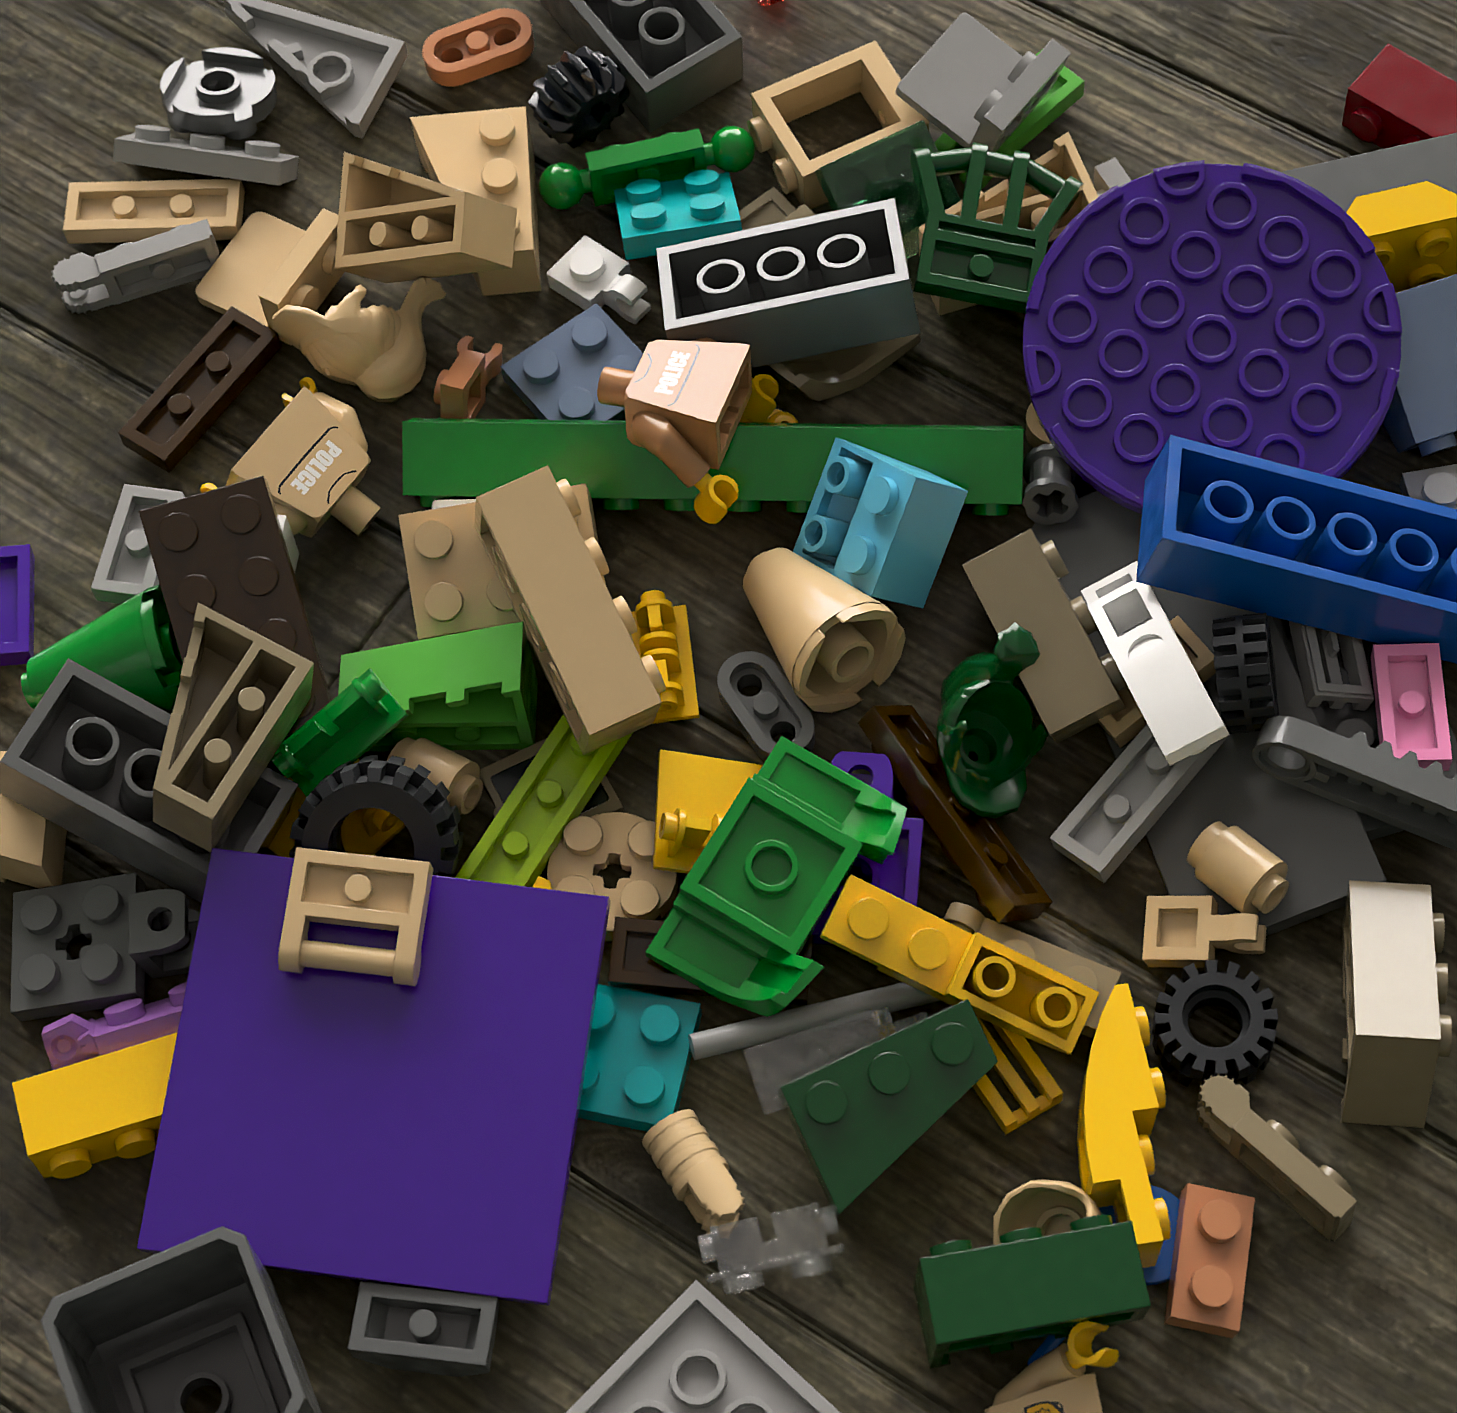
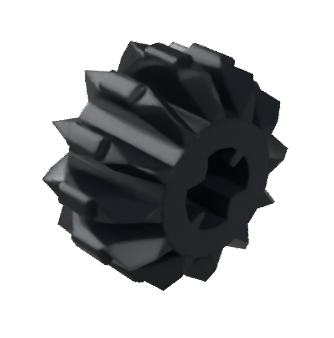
M587 46L579 48L574 55L565 51L560 61L554 66L547 65L548 72L546 75L533 83L536 92L531 96L528 103L534 111L533 116L539 122L538 126L549 138H554L559 144L567 143L574 149L585 140L591 143L595 142L598 134L604 129L611 130L610 123L615 117L622 115L625 111L622 103L627 100L630 91L625 85V77L620 73L621 69L609 56L605 57L599 50L593 52Z

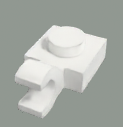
M586 235L546 273L551 289L584 310L596 303L600 307L606 304L625 320L633 324H637L651 310V305L641 299L648 291L647 286L631 275L629 262Z

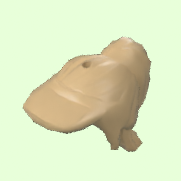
M420 277L413 282L400 309L395 311L392 307L385 305H371L368 308H361V301L367 291L362 285H357L354 291L346 295L338 305L331 306L324 316L309 308L286 305L273 314L272 328L285 341L301 350L302 354L318 372L336 382L358 386L370 399L378 402L392 403L403 397L406 393L411 392L421 380L426 364L422 314L425 306L432 301L443 299L446 292L437 281L428 277Z

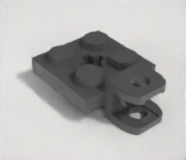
M136 872L14 892L10 1013L22 1022L104 1009L116 1003L140 998L145 1002V972L152 979L189 972L200 912L189 909V899L179 890L157 889L145 891V882ZM189 933H190V934H191V942H190L189 946H188L186 949H184L183 951L174 952V951L179 950L180 948L184 947V946L189 942V939H190ZM81 934L86 938L92 939L91 945L81 948L79 958L72 960L71 955L66 951L70 941Z

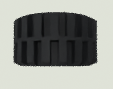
M378 755L364 756L357 763L352 764L351 761H348L338 766L329 776L326 775L307 796L298 810L300 812L298 818L292 824L290 838L295 839V845L289 851L290 858H295L296 847L346 853L341 840L343 821L353 811L363 808H376L395 815L405 824L414 844L412 860L430 862L433 867V875L452 877L459 862L458 854L463 846V832H458V823L461 816L457 805L451 807L446 799L450 791L442 781L438 785H434L427 778L431 771L419 764L414 770L404 766L406 758L393 755L388 761H379Z

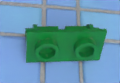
M369 668L359 678L356 677L351 681V685L283 741L271 759L287 778L291 777L298 784V787L306 797L326 775L329 776L338 766L348 761H351L353 764L409 716L372 669Z

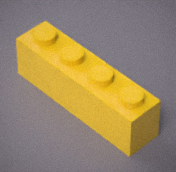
M177 1033L12 1083L27 1155L44 1179L51 1176L60 1179L76 1177L87 1172L93 1163L116 1156L121 1158H137L149 1154L156 1149Z

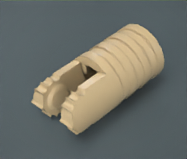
M690 1109L680 1110L654 1125L645 1134L642 1144L647 1153L652 1156L656 1167L661 1170L667 1184L672 1187L676 1198L679 1201H684L697 1223L702 1224L701 1229L707 1232L706 1235H711L713 1239L727 1238L729 1240L731 1233L739 1225L740 1213L738 1212L743 1210L744 1197L741 1196V1191L736 1189L737 1184L728 1172V1163L719 1154L717 1146L710 1140L708 1132L699 1123L694 1111Z

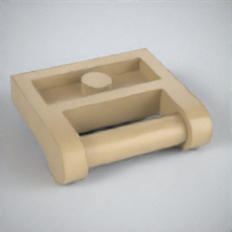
M296 847L279 947V970L302 973L304 967L373 974L393 977L394 984L416 986L420 973L421 946L433 875L431 863ZM310 922L397 931L396 950L308 940Z

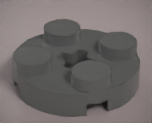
M228 47L202 50L203 60L186 66L185 57H183L166 69L160 82L163 107L167 113L168 124L176 132L224 134L227 138L233 140L246 139L256 133V123L264 120L272 112L277 102L276 80L272 68L270 71L266 70L263 58L247 50Z

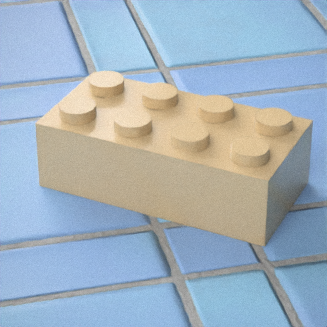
M547 465L476 497L474 527L519 621H524L527 638L582 754L585 755L652 724L662 703L660 693L666 691V687L651 655L640 658L631 634L638 630L626 601L622 596L612 599L606 587L603 575L609 573V568L599 544L594 537L584 541L579 531L576 517L581 515V510L570 484L566 479L556 482Z

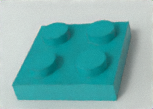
M698 170L689 173L684 179L659 182L655 179H640L631 182L626 188L614 190L626 260L657 255V248L742 231L741 218L729 172L717 173L713 170Z
M598 984L578 1118L648 1132L659 1121L678 1112L692 1057L688 1035L698 1032L702 1017L701 1003Z

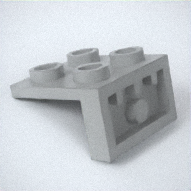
M962 13L899 82L895 93L962 147H972V143L977 142L987 144L988 151L997 152L1052 89L1071 52L1052 38L1037 56L1031 51L1022 56L969 14Z

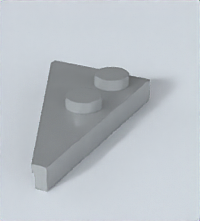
M223 0L225 14L347 130L354 136L363 138L408 57L405 41L263 0Z

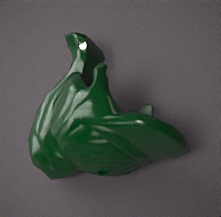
M1015 622L1007 630L998 633V642L994 648V654L981 652L967 657L951 671L942 683L940 693L942 710L938 717L936 729L939 756L953 795L961 806L976 816L997 818L1018 810L1027 791L1025 768L1031 762L1032 757L1043 747L1048 737L1044 724L1041 723L1036 729L1034 723L1036 713L1033 711L1028 697L1022 694L1018 685L1013 683L1017 675L1025 668L1035 664L1040 656L1037 642L1033 638L1032 633Z

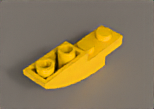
M852 874L848 877L819 937L878 966L876 970L952 1006L968 999L977 1017L1068 1055L1072 1053L1099 995L1098 991L978 932L971 934Z
M1126 983L1114 986L1102 1011L1084 1074L1079 1103L1077 1134L1079 1175L1082 1190L1096 1203L1098 1208L1113 1206L1117 1223L1132 1221L1142 1268L1156 1265L1163 1241L1169 1240L1171 1235L1166 1203L1163 1198H1153L1148 1176L1154 1175L1155 1171L1153 1149L1148 1135L1152 1132L1158 1109L1165 1108L1166 1094L1161 1071L1158 1067L1149 1068L1144 1047L1150 1045V1029L1146 1011L1143 1006L1134 1007L1129 985Z

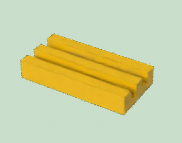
M977 1017L998 1060L993 1067L1021 1107L1012 1112L986 1074L972 1087L1005 1135L1060 1103L1063 1100V1092L1025 1037L992 1023L1041 1095L1034 1098L982 1021Z

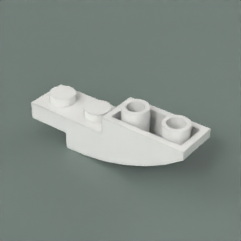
M1135 561L1081 590L1126 684L1168 764L1171 766L1190 755L1204 751L1211 744L1230 734L1151 586L1136 582L1138 562Z

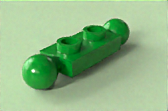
M726 126L718 130L708 143H703L700 129H694L680 133L670 132L657 138L624 145L614 144L601 150L585 153L587 169L578 170L575 166L564 162L548 166L539 178V193L543 201L555 209H568L575 206L581 200L583 194L592 192L595 206L616 202L615 189L626 188L631 182L640 179H655L659 182L684 179L691 172L707 170L708 166L713 165L725 172H740L753 161L755 143L752 136L745 129L738 126Z

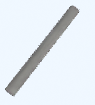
M901 982L778 1012L769 1017L761 1016L691 1033L688 1035L693 1058L694 1060H699L940 1000Z

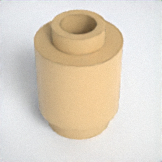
M406 737L400 740L392 749L387 761L392 755L406 758L404 766L415 770L420 764L431 771L427 778L434 785H438L441 781L450 791L446 798L451 807L457 805L460 815L468 814L475 808L483 791V782L480 779V768L477 763L426 738L414 740Z
M1220 821L1211 824L1198 836L1188 853L1187 862L1196 869V878L1240 913L1256 914L1259 911L1263 914L1269 913L1281 902L1288 890L1289 882L1285 880L1288 871L1287 864L1238 826L1227 827Z

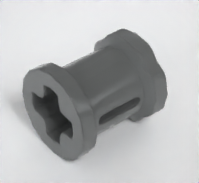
M1042 444L1034 447L1026 454L1023 460V477L1028 484L1023 493V505L1026 509V515L1034 522L1046 526L1067 522L1075 515L1078 509V497L1073 485L1078 474L1065 462L1052 444Z

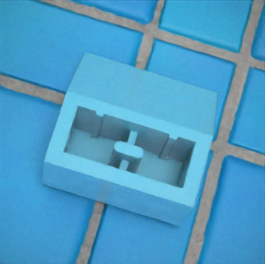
M835 438L793 552L871 597L923 608L968 491L926 470L849 441Z

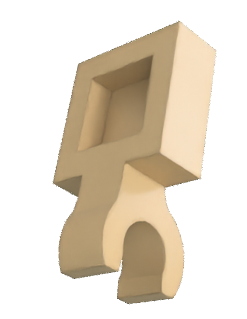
M1147 896L1142 960L1148 967H1185L1194 963L1196 968H1204L1205 960H1215V948L1241 954L1265 953L1266 926L1258 925L1259 917L1257 914L1236 913L1218 915V903L1213 896Z

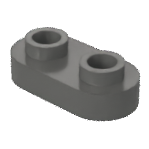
M754 651L740 652L728 658L722 664L717 676L719 698L723 707L758 757L764 762L776 745L773 738L780 733L791 734L794 736L792 742L812 752L815 745V726L812 714L803 701L797 697L791 684L776 663L767 655ZM747 686H756L761 689L754 696H744L740 693Z

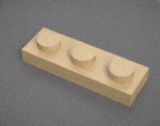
M238 179L69 183L63 231L68 244L137 242L168 232L180 225L192 224L207 219L215 240H232L242 227L245 191L242 181Z

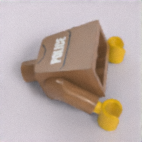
M707 337L691 341L654 340L648 343L635 371L604 367L597 389V397L600 404L625 408L627 439L633 445L645 448L661 460L687 488L694 485L700 491L695 497L694 509L697 515L709 524H717L727 514V509L737 500L739 492L738 485L734 479L726 475L712 477L708 473L709 469L719 470L742 415L752 422H765L776 408L774 399L779 393L777 381L772 376L758 374L754 378L752 377L750 345L719 343Z

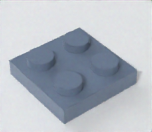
M596 303L500 367L503 380L539 420L626 421L624 407L600 404L598 402V382L601 372L606 366L635 371L643 353Z

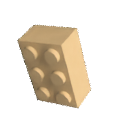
M586 483L573 485L571 488L581 510V515L576 517L579 531L584 541L594 537L599 544L592 499ZM476 502L398 515L419 641L520 622L474 527Z

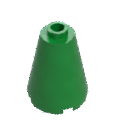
M156 585L145 589L29 658L27 672L21 676V687L24 697L33 709L36 708L69 658L162 710H173L180 684L183 662L161 586Z

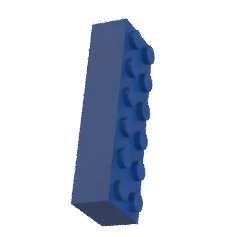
M1170 435L1145 479L1136 582L1256 613H1267L1268 616L1381 645L1439 643L1441 660L1457 664V509Z

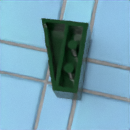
M1095 1215L1071 1222L1069 1224L1071 1232L1043 1236L1041 1228L1029 1227L1000 1235L1001 1244L973 1249L971 1240H955L931 1247L929 1249L931 1257L919 1259L914 1282L916 1302L930 1369L950 1365L949 1353L989 1346L990 1353L997 1354L1014 1350L1013 1342L1049 1335H1054L1055 1339L1065 1338L1069 1336L1074 1326L1084 1321L1101 1323L1112 1327L1142 1320L1151 1304L1132 1221L1113 1224L1110 1215Z

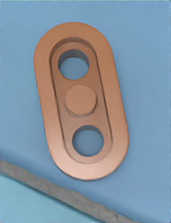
M500 8L440 29L431 34L423 45L422 54L426 72L434 82L443 86L453 87L516 66L524 62L534 49L532 25L524 13L516 9Z

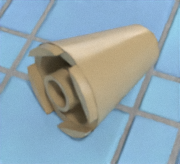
M775 548L762 552L750 562L743 580L744 592L795 694L813 711L826 713L850 708L863 700L857 694L858 691L872 680L880 686L890 676L901 658L906 637L904 628L897 621L898 617L888 606L787 548Z

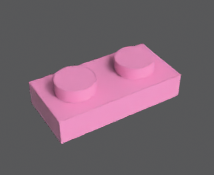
M1439 643L1373 645L1370 659L1379 745L1384 741L1391 743L1393 755L1399 759L1409 751L1416 753L1419 767L1424 769L1434 761L1442 763L1443 771H1449L1452 762V751Z

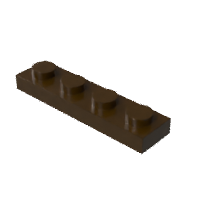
M912 705L872 706L858 724L871 741L873 753L884 754L889 758L893 774L906 791L908 803L917 813L924 816L940 839L943 853L951 862L959 866L976 890V898L981 907L995 917L998 923L1037 919L1053 901L993 818L976 816L959 804L950 789L939 756L937 739Z

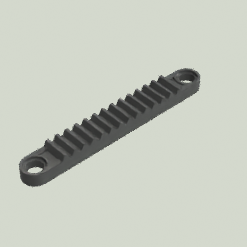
M1290 716L1272 717L1267 719L1262 725L1252 757L1256 765L1265 773L1457 851V774L1451 779L1444 777L1442 763L1434 761L1424 769L1419 767L1417 754L1409 751L1399 759L1394 757L1392 745L1387 741H1384L1375 749L1369 747L1366 733L1362 731L1357 732L1349 739L1307 721Z

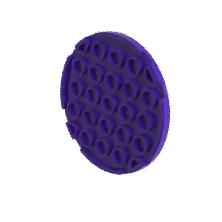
M1205 160L1156 168L1153 169V173L1134 179L1120 187L1116 185L1090 202L1069 222L1045 255L1034 278L1027 300L1023 327V361L1030 399L1041 426L1065 462L1084 481L1102 495L1141 515L1145 479L1170 435L1340 479L1365 453L1378 433L1391 405L1399 379L1402 324L1393 283H1390L1385 269L1375 253L1376 248L1359 225L1335 202L1320 191L1296 178L1273 169L1244 163L1243 166L1205 164Z

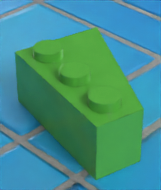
M524 621L341 655L338 695L352 684L351 681L356 677L359 678L370 668L409 715L368 751H392L395 745L406 737L414 740L426 738L449 750L524 749L535 744L538 681Z

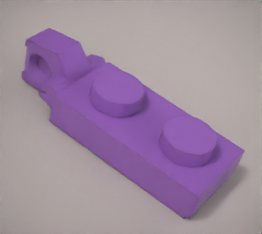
M187 982L168 991L169 997L144 1005L143 1000L140 998L129 999L108 1007L104 1010L105 1017L96 1020L91 1018L87 1021L72 1013L43 1027L42 1039L53 1070L177 1033Z

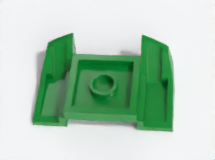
M781 736L758 774L755 773L752 779L750 777L747 779L679 887L680 893L673 903V909L646 950L645 956L722 1001L766 1017L780 1012L824 968V966L814 960L799 956V953L860 855L882 865L887 856L894 853L907 808Z

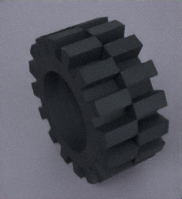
M1205 960L1204 971L1198 972L1195 964L1192 963L1183 967L1180 979L1173 974L1166 981L1164 993H1159L1152 1027L1154 1051L1156 1055L1162 1053L1161 1065L1168 1074L1174 1069L1179 1071L1178 1082L1186 1087H1189L1192 1079L1201 1081V1085H1203L1204 1079L1208 1080L1210 1075L1215 1077L1218 1074L1223 1077L1227 1075V1078L1230 1080L1234 1079L1233 1083L1235 1085L1239 1079H1242L1244 1084L1247 1085L1256 1078L1257 1069L1264 1070L1269 1061L1278 1023V1011L1271 1008L1274 997L1269 988L1260 992L1258 988L1261 978L1252 971L1246 979L1240 977L1241 965L1229 962L1227 972L1217 971V960ZM1208 1005L1220 1006L1228 1009L1236 1016L1240 1023L1241 1033L1228 1046L1221 1048L1208 1047L1199 1043L1192 1036L1188 1027L1190 1016L1201 1007Z

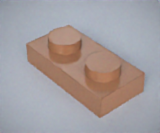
M1187 1183L1182 1189L1164 1324L1233 1338L1240 1331L1255 1203L1254 1197Z

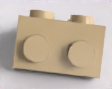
M323 208L305 231L265 212L251 214L197 285L196 295L199 302L222 314H225L233 306L274 330L272 328L273 314L286 305L305 307L316 312L344 273V271L334 269L339 215ZM279 336L280 341H283L291 345L290 343L285 341L281 336Z

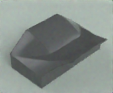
M361 1281L348 1350L354 1358L389 1369L455 1377L486 1374L490 1372L500 1302L498 1297Z

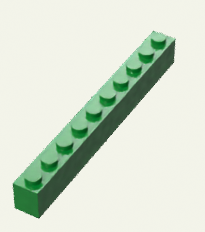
M411 418L402 421L403 495L420 496V506L432 507V502L435 500H456L457 496H480L548 465L556 482L566 479L570 486L586 483L591 498H602L603 509L634 510L639 509V499H664V510L695 511L694 500L700 491L694 485L687 488L661 460L645 448L633 445L627 439L626 421ZM739 422L719 470L710 468L708 471L712 477L716 475L729 476L738 485V498L727 511H762V501H786L787 512L807 513L835 438H840L926 470L967 490L968 493L963 504H972V514L1009 515V504H1022L1023 426Z

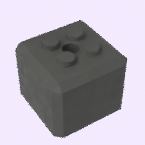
M223 1226L53 1297L41 1319L71 1413H187L186 1404L189 1396L202 1386H215L221 1389L222 1402L215 1413H322L273 1281L246 1236Z

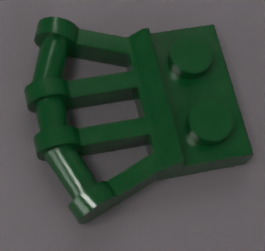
M973 142L972 147L930 153L927 147L912 149L910 155L911 171L914 182L919 189L926 219L913 292L1026 314L1027 300L1034 278L1046 255L1048 240L1064 215L1073 206L1084 183L1073 176H1069L1066 180L1031 160L1030 153L1015 150L1013 156L988 151L987 144ZM966 173L959 216L945 213L937 177ZM983 175L1008 180L1001 224L976 219ZM1025 185L1053 200L1034 230L1018 227Z

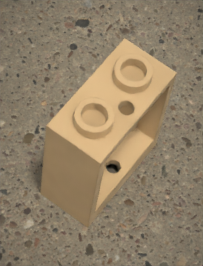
M876 40L751 93L753 118L747 121L749 134L754 140L756 149L760 153L768 151L774 161L773 170L785 194L793 192L800 205L805 204L810 210L910 167L912 149L929 148V121L896 95L895 90L901 79ZM861 92L884 129L809 160L786 123Z

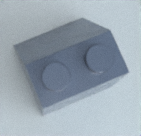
M1457 274L1396 293L1402 324L1400 373L1394 396L1383 424L1398 453L1418 447L1421 456L1426 457L1457 446L1455 435H1457Z

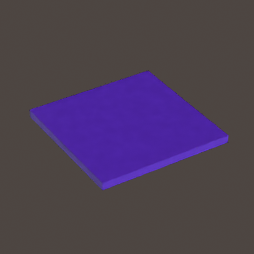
M212 848L137 1249L142 1252L160 1253L223 1226L246 1236L264 1268L397 1286L493 1296L501 1300L550 1306L611 902L609 897L432 875L421 946L420 973L416 986L394 984L393 977L311 967H304L302 973L279 970L278 956L294 858ZM310 922L308 930V940L391 950H396L398 938L397 931Z

